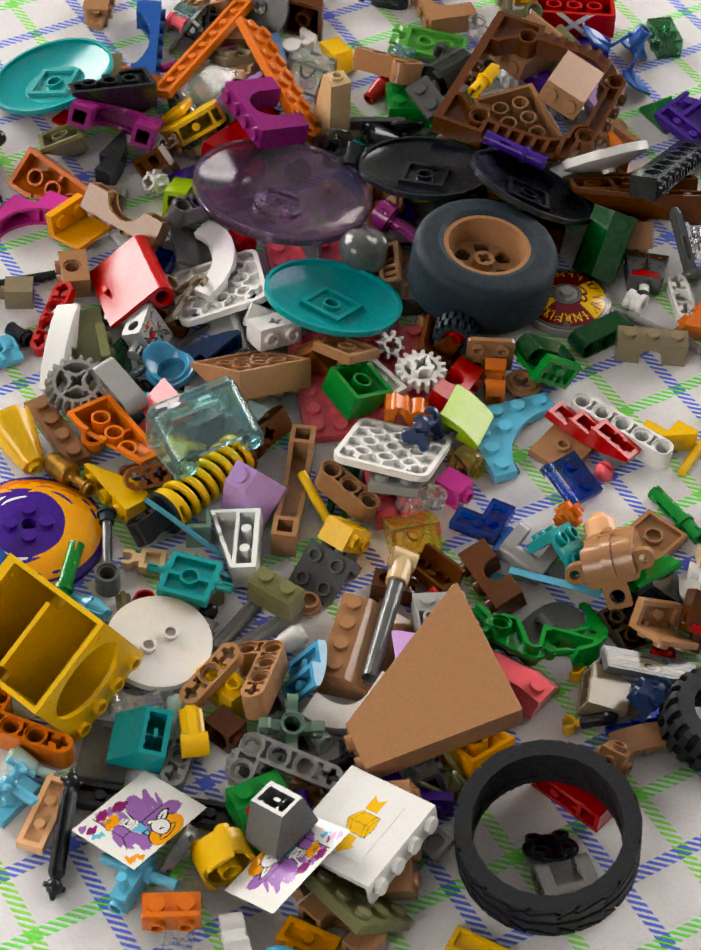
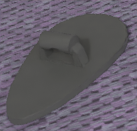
M204 3L183 27L168 52L172 53L185 37L196 41L202 35L204 29L197 20L207 8V3ZM192 27L195 28V33L193 34L189 32Z
M552 602L532 612L522 621V625L530 643L538 644L544 624L561 629H574L584 624L585 618L573 605L563 602ZM504 649V652L508 656L518 657L517 655Z

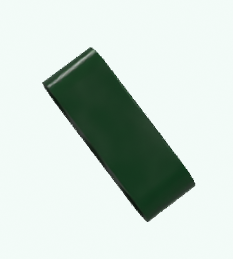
M613 311L575 329L569 335L567 341L583 358H588L615 345L618 325H634L619 311Z
M531 333L522 335L515 345L524 359L533 366H537L546 353L575 361V358L561 342Z

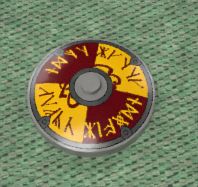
M557 269L548 303L542 314L530 325L547 335L568 338L575 329L610 313V294L601 282L590 275L577 270Z

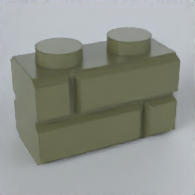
M264 565L247 581V599L287 623H291L305 608V589L294 585L293 582Z

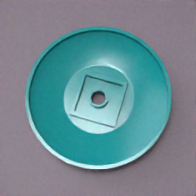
M75 37L46 42L26 50L0 69V109L15 115L29 116L51 113L71 106V103L77 98L72 97L67 89V84L89 78L100 80L101 75L107 73L110 75L114 66L110 49L100 41Z
M308 258L284 262L274 267L267 274L264 283L265 297L280 315L301 327L332 336L357 338L382 334L392 329L399 322L403 310L399 294L385 280L367 270L357 271L350 268L344 262Z

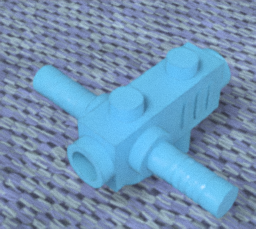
M105 852L100 858L101 864L123 871L116 874L117 884L109 895L110 902L108 908L116 915H123V913L128 915L147 884L155 883L177 891L180 887V880L157 872L155 867L157 857L154 854L135 870Z

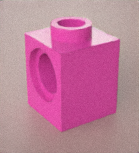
M449 466L435 480L433 497L458 511L464 504H468L472 500L474 480Z

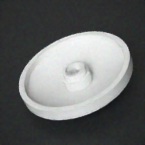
M647 140L620 144L564 160L561 164L564 172L589 173L602 171L603 175L616 172L615 167L628 163L649 150Z

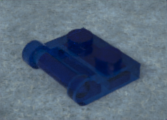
M575 450L554 462L545 464L539 470L544 477L547 476L564 501L570 500L573 504L577 502L582 504L600 494L603 490V487ZM556 471H558V473L561 475V477L564 479V481L567 483V485L570 487V489L573 491L575 495H572V493L569 491V489L557 475Z

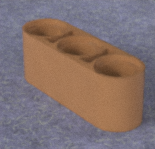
M334 460L323 461L314 481L317 489L359 523L368 524L372 522L381 503L380 497L376 493L368 492V486L341 464Z

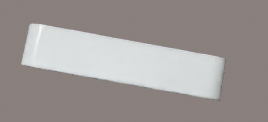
M578 392L573 395L570 408L574 412L579 413L581 410H584L597 422L607 419L642 449L634 458L655 470L662 471L669 468L674 445L670 440L588 393Z

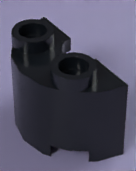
M364 122L361 126V136L368 143V148L378 142L398 137L396 130L373 122Z

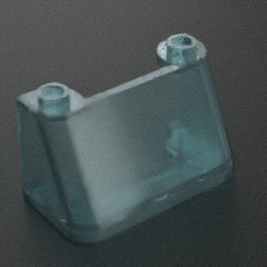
M230 376L218 378L160 401L149 408L146 415V444L177 481L193 475L197 471L199 457L237 441H240V445L245 450L256 449L263 445V432L238 385Z

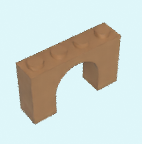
M410 0L424 28L452 34L476 30L478 13L472 2L442 5L431 0Z

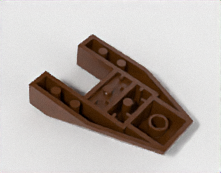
M631 172L567 176V182L574 193L599 206L630 217L670 220V209L678 207L683 213L685 222L694 226L701 225V191L697 190L698 179L694 174L688 175L656 201L629 197L631 174H633Z

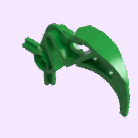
M586 602L579 603V607L586 616L584 624L574 629H561L544 624L538 644L530 643L520 617L505 613L491 615L481 603H476L475 607L471 608L477 621L482 625L481 629L490 647L497 650L506 649L517 655L519 660L528 666H535L543 659L554 660L556 656H569L574 669L588 666L600 657L599 650L606 644L608 637V628Z

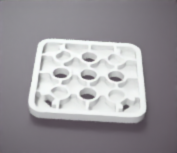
M248 249L237 253L235 271L230 275L225 289L213 302L194 296L196 294L193 290L190 294L191 298L184 303L178 312L181 325L184 327L196 326L248 309L251 302L259 305L267 301L264 294L265 277L257 251ZM212 261L172 275L178 284V288L197 275H207ZM176 295L174 298L175 304L178 303L182 295Z
M362 418L355 423L336 447L333 459L337 463L418 483L427 482L449 452L452 440L445 436L441 440L434 441V434L431 433L427 437L430 448L428 451L422 452L418 445H408L403 442L402 430L409 427L373 418Z

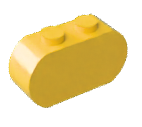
M217 99L173 121L160 132L167 144H170L168 138L171 137V134L175 133L182 142V145L185 146L222 125L227 120V117Z

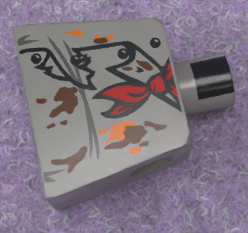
M151 302L145 303L127 318L122 332V338L129 346L127 356L132 361L143 359V351L150 343L158 340L168 343L174 336Z

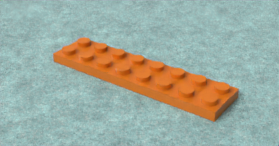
M240 16L235 23L265 77H272L281 88L278 102L284 113H301L309 124L306 142L323 151V144L327 141V134L319 127L318 118L311 112L309 102L303 98L302 89L294 81L295 76L287 69L286 60L278 52L279 47L270 38L271 33L267 28L259 27L252 19L247 20Z

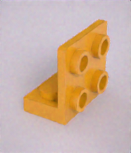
M79 193L74 194L47 212L45 218L50 237L74 249H86L112 229L106 226L103 221L90 217L86 214L85 209L79 207L84 197Z

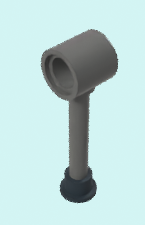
M108 506L97 510V518L102 526V562L94 569L95 590L100 596L106 598L117 595L121 590L120 568L113 562L112 526L115 523L114 519L117 517V511Z

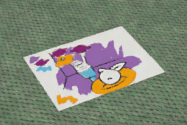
M145 770L71 831L135 870L207 807Z
M317 818L319 821L311 828L307 835L303 836L291 848L287 855L277 861L261 852L225 891L274 914L350 831Z

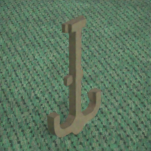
M205 274L193 277L178 288L176 294L177 296L182 295L169 316H166L164 319L165 323L178 318V312L184 303L191 298L190 294L196 285L200 284L203 287L207 284L209 278Z

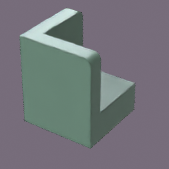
M205 509V521L188 522L185 525L212 545L210 509ZM185 532L186 548L205 547Z

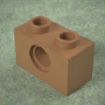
M86 249L58 251L59 261H55L56 275L60 274L61 276H57V284L62 281H68L76 292L75 298L90 297L91 282Z

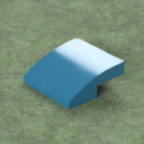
M317 639L288 663L290 679L282 685L285 699H287V693L298 694L299 703L320 686L327 666L326 641Z

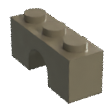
M618 325L614 345L615 361L638 363L639 356L642 353L655 351L661 355V365L685 367L689 348L688 331Z

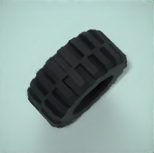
M701 667L694 668L680 676L659 706V715L657 716L658 726L661 727L659 732L662 740L666 739L668 750L670 752L673 751L677 755V760L681 763L683 761L689 764V768L695 771L701 769V720L695 710V707H701Z

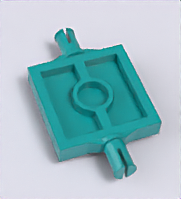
M173 551L170 560L165 565L161 566L148 562L146 567V573L158 575L161 578L156 588L157 596L176 598L195 606L207 608L211 596L216 591L231 595L234 589L233 583L219 580L223 572V563Z

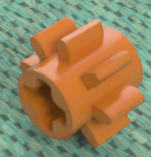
M567 500L554 508L556 515H554L552 520L557 527L568 521L574 527L583 522L581 516L584 510L579 502L573 504L570 500Z

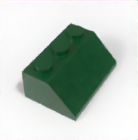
M595 204L572 269L614 284L638 219Z

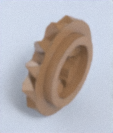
M524 369L512 371L505 378L506 392L512 393L513 398L518 396L523 398L539 394L543 383L540 382L538 384L532 381L528 376L529 372ZM528 382L527 386L519 387V385L522 386Z

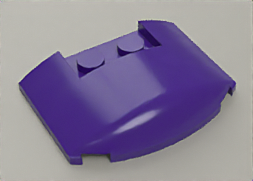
M684 91L654 113L655 120L666 135L671 133L679 140L701 141V97L699 100L688 97L690 92Z

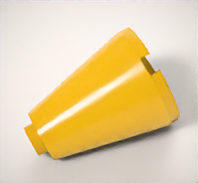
M20 405L7 407L0 411V449L24 473L36 474L43 469L45 457L32 412L26 405L25 408H21Z

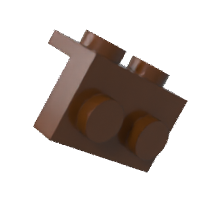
M427 543L421 555H419L418 563L411 576L416 577L428 590L434 586L440 592H447L455 583H458L460 586L466 570L433 544Z

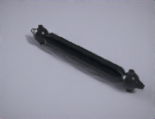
M74 767L65 776L61 775L60 781H63L65 788L60 794L48 868L50 879L42 884L49 894L50 901H54L58 894L64 893L66 887H63L60 880L65 875L77 801L75 788L82 786V782L79 780Z

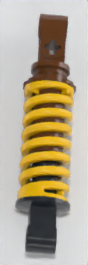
M283 405L271 408L248 428H242L237 434L227 432L217 444L212 445L208 451L203 452L189 466L184 467L181 473L175 474L171 480L164 483L162 488L149 493L146 498L172 514L182 523H188L192 516H196L201 512V508H207L210 505V501H216L219 494H223L225 480L237 459L256 469L258 466L257 459H260L265 454V450L291 431L292 422ZM146 503V509L126 523V527L138 547L149 545L164 531L176 534L181 530L179 526Z

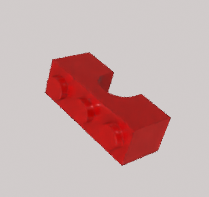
M460 355L451 366L446 379L442 378L432 390L427 399L429 406L436 407L439 412L443 410L456 384L474 395V392L476 393L483 383V380L480 378L485 370Z

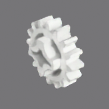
M424 349L420 353L412 350L411 355L405 352L403 353V358L398 357L394 374L408 386L409 392L412 389H416L417 394L421 390L429 393L430 388L434 389L442 378L446 379V363L441 362V356L433 357L434 352L431 351L429 354H426Z

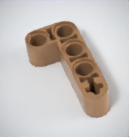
M355 46L352 68L390 78L389 82L411 85L421 78L423 62L368 47Z
M280 640L246 641L238 644L244 655V660L239 670L241 675L247 676L240 690L245 717L249 720H259V717L268 716L289 669L285 646Z

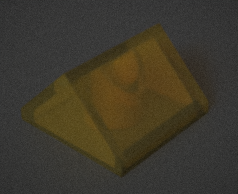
M430 510L381 519L390 553L394 545L421 555L427 543L433 544L443 552L440 521Z

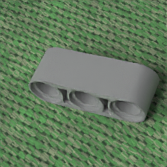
M112 356L90 369L91 375L105 394H110L130 417L149 406L145 393Z

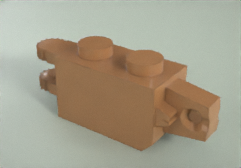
M84 0V23L89 26V30L101 31L103 27H108L109 19H113V7L116 5V0Z

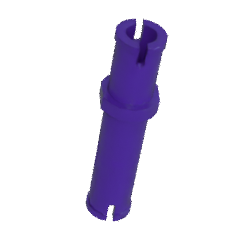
M487 130L482 141L483 144L520 159L519 162L523 164L525 162L540 168V170L544 169L548 161L547 156L531 150V147L519 145L490 130Z

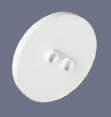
M148 596L136 599L118 610L109 623L112 629L145 654L139 667L132 671L125 680L127 683L143 690L166 692L182 688L196 673V668L205 663L212 654L213 639L207 621L193 606L176 598Z

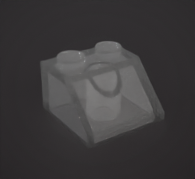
M300 47L291 56L287 69L295 76L294 81L302 89L303 98L314 101L316 90L320 88L322 75L337 71L336 59Z

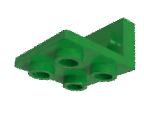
M516 347L514 350V354L517 357L516 361L529 372V378L535 383H545L552 388L558 387L566 390L582 369L578 362L546 353L537 366H533L524 359Z

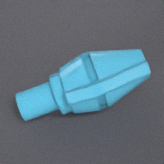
M77 592L70 596L99 619H107L109 615H112V610L97 597L83 596Z

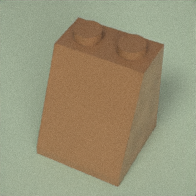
M535 12L530 13L524 18L546 26L545 33L547 34L553 32L557 34L556 37L563 38L564 36ZM507 54L498 57L489 56L491 60L517 81L550 69L553 62L536 55L530 59L521 58L517 54Z
M568 50L536 98L574 121L605 73Z

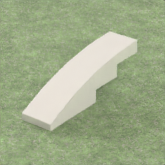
M80 304L56 306L50 323L41 365L39 390L45 392L44 381L47 379L48 371H53V364L60 365L61 358L66 362L69 361L72 350H77ZM63 381L58 387L59 391H64L65 383Z

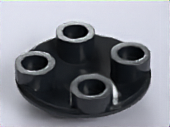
M554 830L552 834H526L522 852L528 858L536 861L560 862L576 856L579 852V846L573 839L569 838L568 831Z

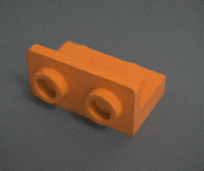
M201 891L142 893V931L161 933L165 930L191 932L194 929H202Z

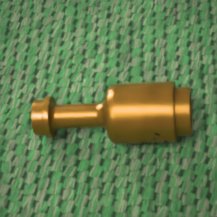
M56 452L49 453L43 461L45 472L60 484H74L79 487L80 494L86 497H91L95 494L97 486L91 479L85 480L79 476L80 468L62 453Z

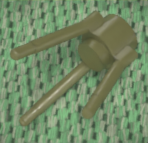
M448 752L443 755L453 770L452 775L454 776L448 784V791L454 792V801L457 802L467 778L460 771ZM422 780L418 781V785L427 790L444 791Z

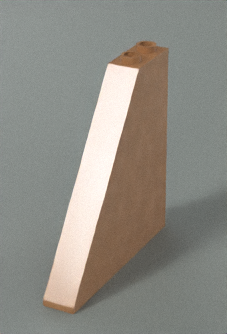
M458 583L453 584L347 721V735L343 736L348 751H354L357 757L353 759L355 767L378 778H382L523 724V709Z

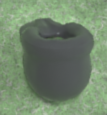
M363 223L361 229H352L343 234L339 241L338 249L342 260L350 268L357 271L367 270L371 273H376L385 264L388 254V242L382 232L370 229Z

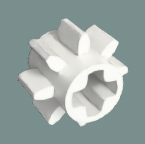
M503 68L500 69L501 71L497 76L500 79V84L508 89L517 87L519 82H523V80L517 81Z
M162 169L147 171L142 180L144 191L150 192V196L159 197L160 194L164 195V190L170 183L168 175L162 174Z
M391 330L389 335L383 332L381 334L382 337L379 340H375L379 345L380 353L385 352V359H390L391 354L398 358V352L401 349H405L401 344V340L404 337H395V330ZM392 342L394 345L393 347H387L386 343Z

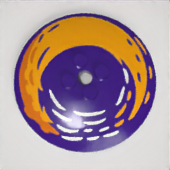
M23 477L1 482L0 548L7 556L9 553H12L54 585L59 580L68 542L76 540L74 549L76 550L78 541H80L85 547L73 583L75 584L84 578L102 557V526L97 518V510L100 507L91 497L80 494L78 487L72 484L62 485L52 478ZM27 525L35 526L34 529H24Z

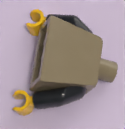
M595 661L587 668L580 667L574 669L572 667L569 679L574 684L580 683L575 714L579 716V719L569 714L562 718V725H570L562 727V733L565 736L574 735L577 727L586 729L616 725L625 715L632 718L637 716L639 711L626 698L631 690L629 681L618 674L604 672L603 665Z

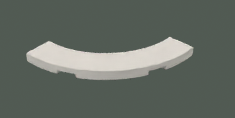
M208 219L194 232L196 239L204 242L212 249V264L206 275L209 281L203 287L199 284L194 289L197 297L213 302L225 289L230 275L235 271L237 252L228 231L221 225Z

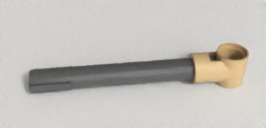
M394 545L387 561V567L390 568L385 580L387 588L361 676L364 681L363 683L368 685L374 684L380 675L403 590L408 587L410 576L413 574L419 560V554Z

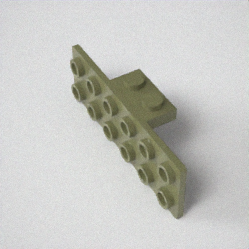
M100 308L80 310L77 350H72L74 360L78 359L80 355L83 356L85 361L91 357L93 363L97 361L101 363L111 356L116 360L114 347L109 348V345H113L111 331L105 330ZM94 380L90 382L89 386L92 392L97 385Z

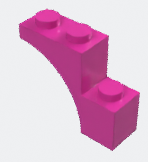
M49 190L36 203L14 194L0 208V238L20 227L47 225L45 214L69 197Z

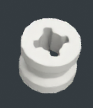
M631 288L623 300L622 309L632 310L641 316L648 305L649 296L646 294L640 295L637 293V290Z

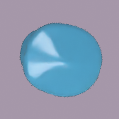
M154 341L143 351L142 358L146 367L145 376L147 381L154 387L161 379L165 378L175 390L187 385L195 376L196 371L190 365V362L195 361L192 356L176 349L166 341Z

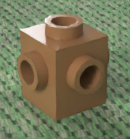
M609 740L596 747L594 752L606 758L625 777L631 772L634 765L631 758L634 752L628 750L626 744L618 740Z

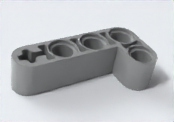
M249 732L242 737L229 768L230 777L236 784L254 778L259 765L262 764L325 791H330L337 782L333 781L331 785L326 784L327 778L319 775L318 781L314 780L318 765L323 766L321 769L322 773L330 774L331 771L336 772V778L339 780L344 775L342 769L333 763L257 732ZM250 739H257L261 743V748L256 753H249L245 749L246 742ZM277 749H281L287 754L286 761L281 764L274 763L271 759V754ZM302 760L310 761L313 765L312 772L306 775L299 773L297 770L298 763ZM243 764L249 767L250 774L246 779H238L234 775V770L237 766Z

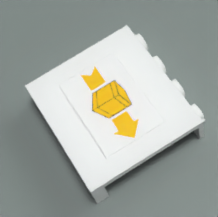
M351 765L313 810L317 818L350 831L319 865L366 889L368 902L373 905L379 896L385 894L388 885L395 876L402 873L405 864L412 855L419 852L422 843L429 834H433L437 829L439 820L436 806Z

